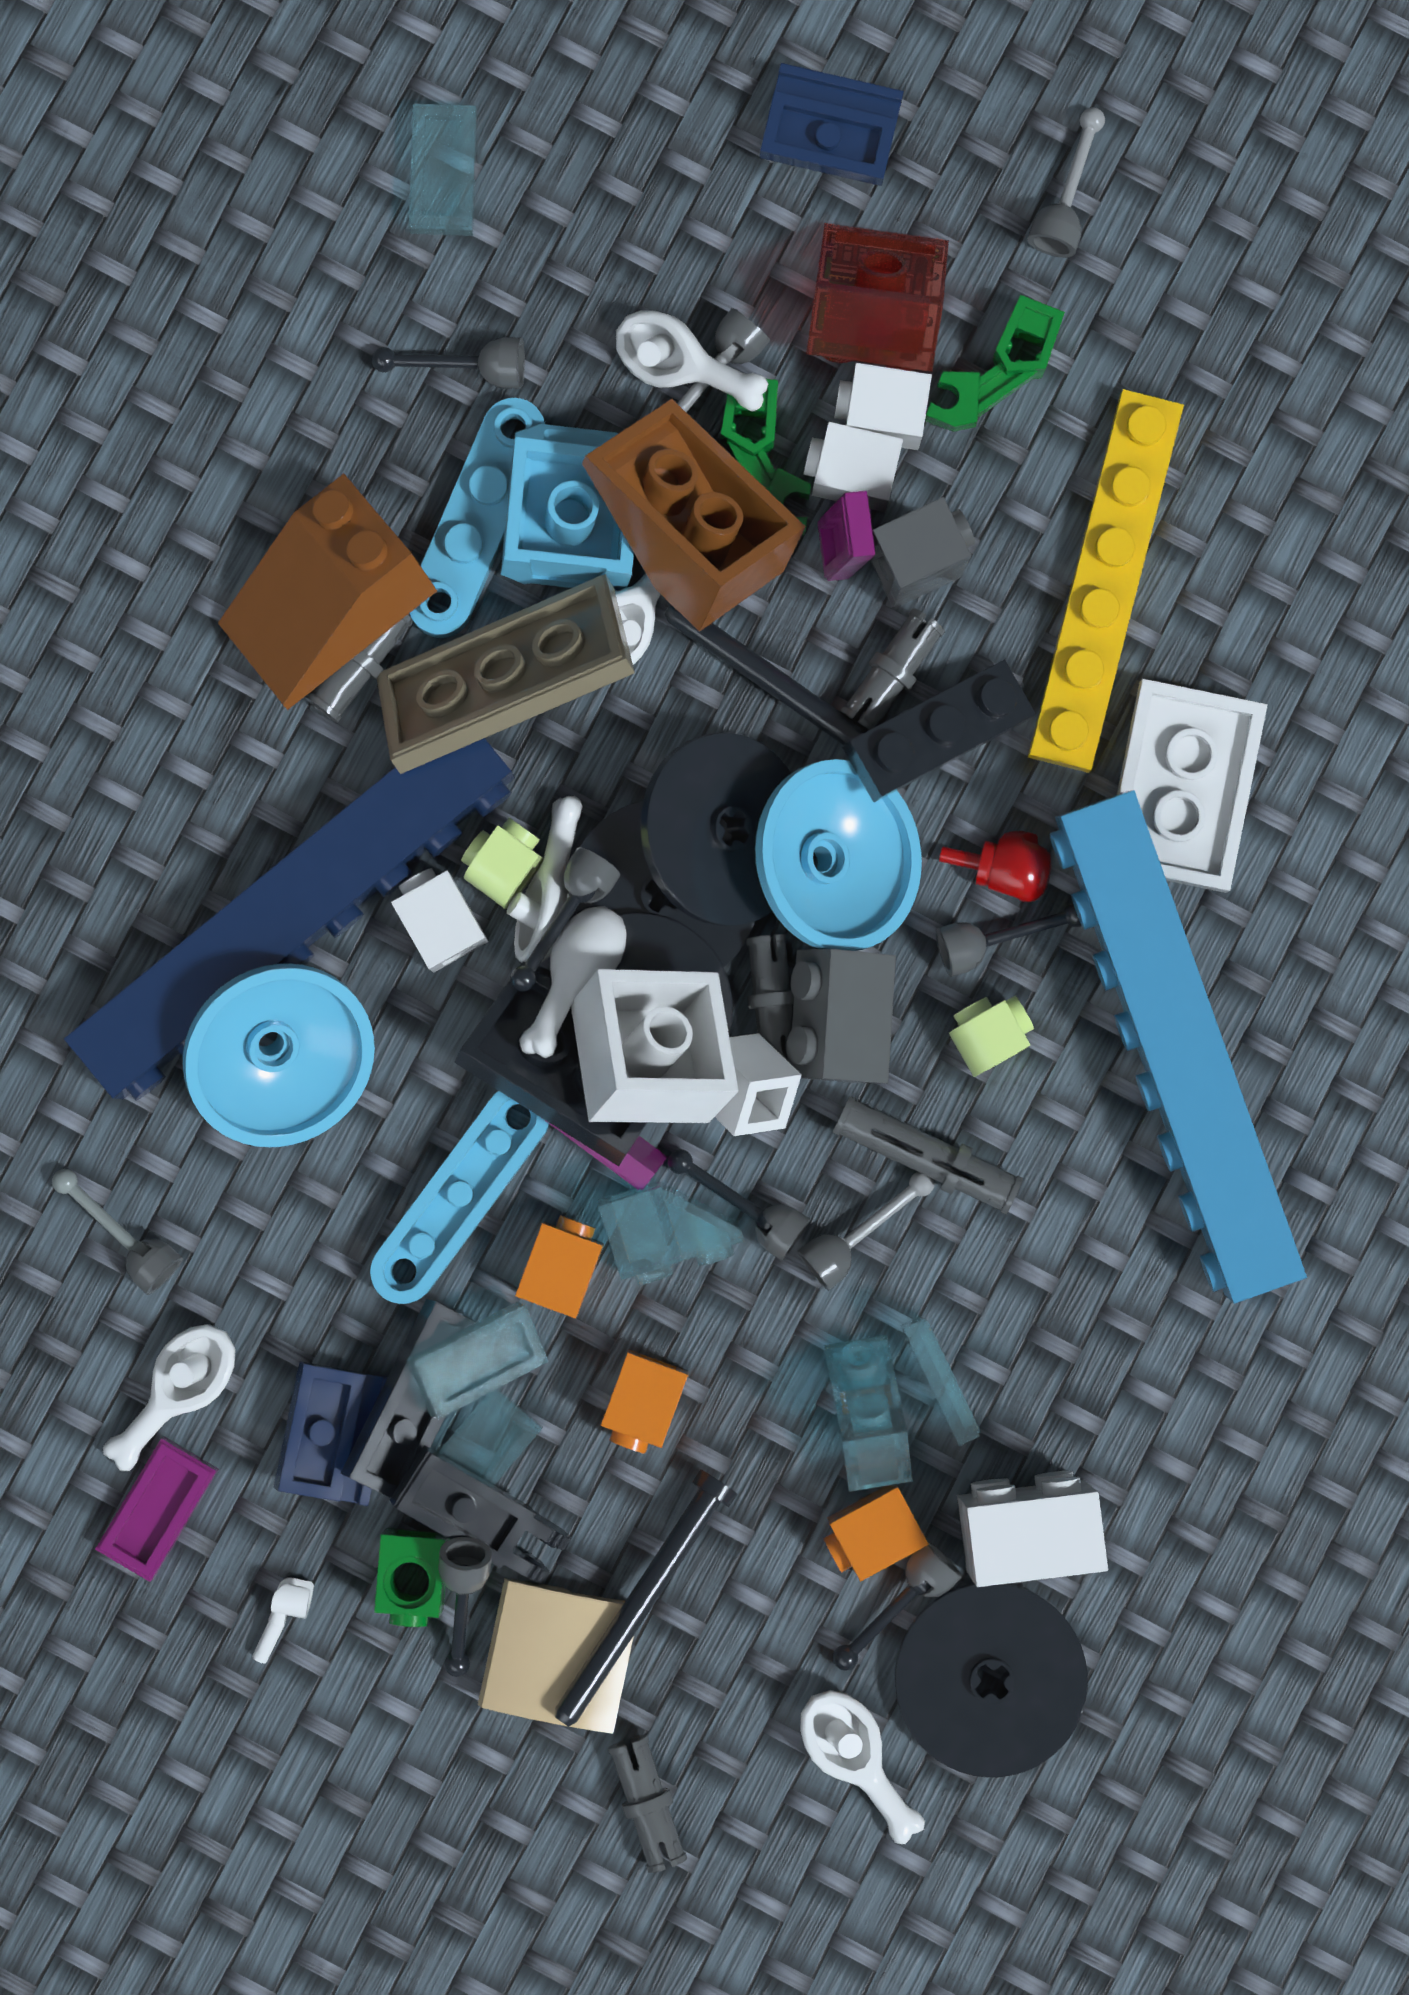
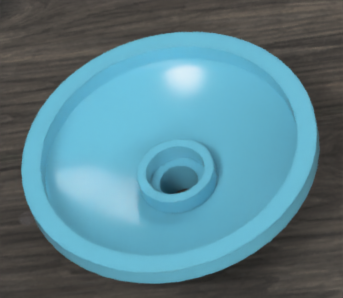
M833 759L808 764L788 775L769 797L762 811L756 834V865L765 898L784 927L798 939L812 947L849 951L870 948L893 934L903 923L913 906L919 889L922 868L921 846L917 827L907 804L899 792L895 791L873 803L849 760ZM813 852L818 859L817 869L813 862Z
M274 964L256 968L235 977L220 987L209 997L195 1016L189 1028L183 1050L182 1064L185 1084L199 1113L214 1129L228 1138L257 1147H283L301 1143L320 1135L338 1123L352 1109L362 1095L368 1083L374 1062L375 1047L372 1026L366 1011L353 992L334 976L314 967L299 964ZM270 1032L278 1033L276 1040L268 1046L259 1045L260 1039L265 1034Z

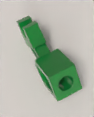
M1020 295L992 360L995 367L980 376V372L943 371L937 387L952 391L957 398V404L953 408L943 409L931 402L925 416V421L952 432L976 427L978 417L1032 379H1042L1065 312ZM1012 337L1042 348L1041 352L1035 356L1034 361L1018 359L1015 362H1011L1008 357L1012 348Z
M766 379L768 387L766 392L762 394L764 399L762 406L753 412L740 406L733 396L727 394L720 443L728 447L733 458L781 504L784 505L785 501L791 497L809 500L811 484L780 468H777L775 471L767 456V453L774 449L778 380ZM734 416L766 419V426H763L761 429V440L754 444L750 438H744L737 434ZM796 517L806 526L807 517ZM805 527V529H804L802 535H805L806 527Z

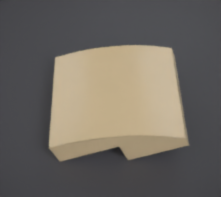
M504 1578L478 1706L518 1717L567 1726L555 1718V1708L625 1601L572 1593L563 1587ZM633 1638L578 1722L569 1727L613 1734Z

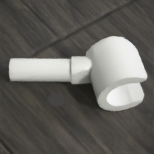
M290 1577L280 1582L272 1598L269 1622L252 1655L254 1660L260 1663H267L285 1626L287 1615L303 1619L307 1618L314 1589L312 1582Z

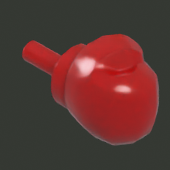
M1026 831L1004 833L999 839L998 844L985 841L981 855L943 846L939 862L978 870L976 885L988 887L990 890L1012 896L1023 902L1036 901L1044 894L1052 869L1050 853L1046 848L1038 845V836L1036 834Z

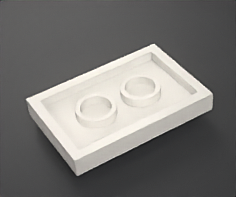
M1142 679L1139 682L1117 794L1135 790L1166 881L1224 893L1230 891L1268 704Z

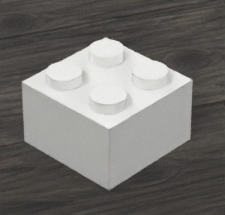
M597 969L574 998L571 1009L589 1122L709 1123L739 1092L718 973Z
M1073 1471L1038 1474L1034 1476L1036 1486L1020 1488L1010 1485L1009 1479H991L971 1483L972 1493L957 1495L966 1571L975 1585L983 1587L1108 1571L1098 1491L1086 1481L1080 1480V1477H1073Z

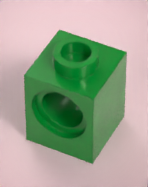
M386 1528L382 1532L374 1613L390 1614L389 1624L405 1627H425L428 1624V1617H440L444 1610L446 1586L441 1582L438 1570L439 1552L441 1546L449 1540L447 1537L435 1531ZM412 1562L422 1566L429 1576L428 1589L418 1595L404 1593L395 1581V1571L399 1565Z

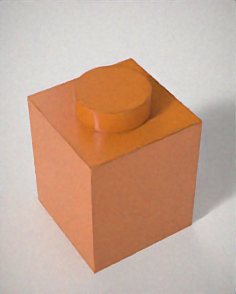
M562 1215L559 1216L556 1226L546 1222L542 1223L515 1296L576 1319L604 1246L603 1243L592 1240L596 1228Z
M629 1349L601 1426L613 1430L609 1440L640 1453H646L649 1444L662 1448L685 1386L688 1371Z
M895 1482L882 1487L827 1517L834 1533L823 1538L841 1573L853 1567L860 1582L929 1545Z

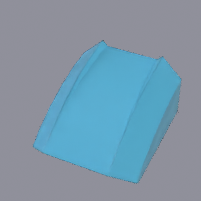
M539 424L515 433L501 575L522 584L532 583L573 588L606 574L615 590L627 588L632 575L634 552L582 465L585 455L618 433Z

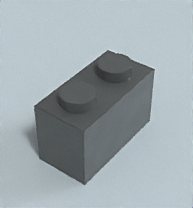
M944 497L873 529L875 556L870 561L892 608L895 609L961 578L972 556L968 547L975 545V539L963 512L960 509L951 512Z
M839 949L797 950L796 966L791 975V990L794 995L792 1030L787 1039V1055L790 1064L802 1074L801 1079L888 1084L896 955Z

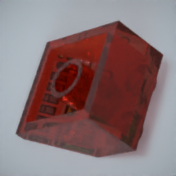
M824 223L806 354L822 356L836 363L859 361L881 364L888 368L906 371L916 369L932 372L944 303L949 240Z

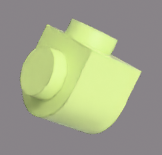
M510 817L502 827L497 826L491 835L483 830L472 841L461 859L463 863L469 866L465 872L464 879L504 909H507L515 894L518 892L522 893L543 863L544 858L533 850L540 839Z
M1016 995L992 1007L988 998L985 997L955 1014L954 1018L959 1027L949 1032L973 1077H976L1028 1048L1030 1043L1025 1034L1033 1030L1034 1026Z

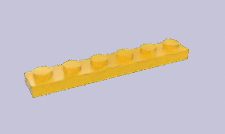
M1125 389L1120 393L1028 758L1086 773L1092 770L1184 404Z

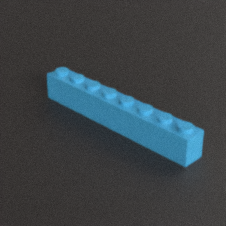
M1135 790L1125 791L1056 816L1055 819L1059 830L1050 833L1052 846L1061 868L1073 867L1081 890L1071 894L1074 908L1082 928L1086 930L1094 927L1102 951L1093 954L1095 967L1104 989L1116 988L1124 1012L1114 1015L1115 1022L1126 1050L1129 1051L1137 1048L1145 1072L1136 1075V1081L1147 1110L1152 1111L1158 1108L1163 1120L1166 1133L1157 1135V1140L1169 1171L1180 1169L1188 1192L1179 1195L1178 1198L1191 1232L1201 1229L1209 1253L1201 1255L1200 1261L1211 1290L1215 1292L1223 1289L1224 1295L1235 1304L1307 1278Z

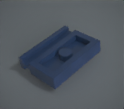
M781 63L760 149V158L882 186L904 91Z
M299 1361L273 1488L279 1492L339 1502L346 1501L368 1506L372 1489L340 1473L388 1377Z

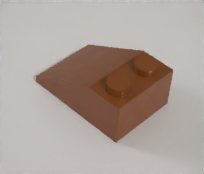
M670 399L585 455L582 462L654 588L699 632L784 572L806 527L673 399Z
M343 473L292 514L218 624L283 706L289 710L436 593L437 589L413 554Z

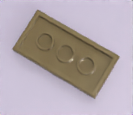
M607 575L598 576L383 670L377 678L390 760L400 774L634 674L635 671L615 589Z

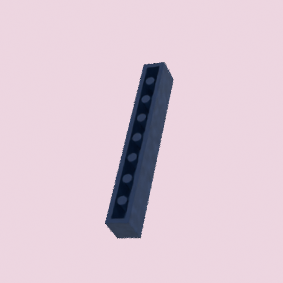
M485 738L402 774L395 767L72 1031L64 1040L112 1099L123 1100L129 1094H131L135 1101L141 1099L166 1078L160 1069L179 1053L183 1057L185 1040L195 1016L209 997L220 987L245 972L274 964L305 965L314 956V953L309 949L313 943L328 931L336 938L351 928L364 915L358 908L363 902L377 891L383 898L387 897L413 875L412 871L407 867L426 851L432 857H435L452 845L462 835V832L457 827L458 824L476 810L484 817L502 804L512 793L506 786L515 779L511 769Z

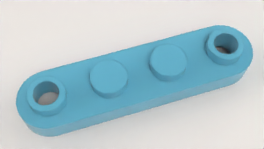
M521 398L503 399L495 403L486 413L423 559L421 567L437 589L436 593L443 592L451 597V605L443 613H434L428 609L429 598L410 612V616L418 629L431 637H451L466 627L502 546L505 534L515 439H510L503 435V425L512 419L522 421L526 429L539 424H545L541 412L527 400Z
M500 1091L493 1095L374 1256L370 1269L371 1280L374 1288L383 1298L397 1304H408L421 1299L431 1290L544 1137L549 1128V1123L530 1111L531 1119L529 1124L523 1129L516 1130L508 1124L507 1112L512 1106L519 1103ZM399 1259H408L416 1267V1276L410 1283H401L394 1277L393 1267Z

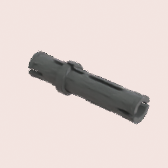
M851 1096L833 1130V1133L836 1135L840 1134L884 1155L890 1160L899 1162L941 1182L940 1189L951 1195L956 1189L1001 1210V1213L1006 1215L1023 1181V1177L1012 1175L971 1155L973 1148L965 1144H961L958 1149L905 1122L856 1101ZM872 1129H876L880 1132H883L897 1140H900L914 1148L921 1150L923 1153H919L913 1149H910L877 1132H874ZM934 1157H935V1158H938V1159H940V1160H942V1161H944V1162H946V1163L952 1165L953 1167H955V1168H957V1169H959V1170L965 1171V1172H967V1173H969V1174H972V1175H974V1176H976V1177H978V1178H980V1179H982V1180H984V1181H982V1182H981V1181H978V1180H976V1179H974V1178H972V1177H970V1176H968V1175H965V1174L961 1173V1171H959V1170H956V1169H954V1168H952V1167L946 1166V1165H944V1164H942V1163H940V1162L934 1160L933 1158H934Z

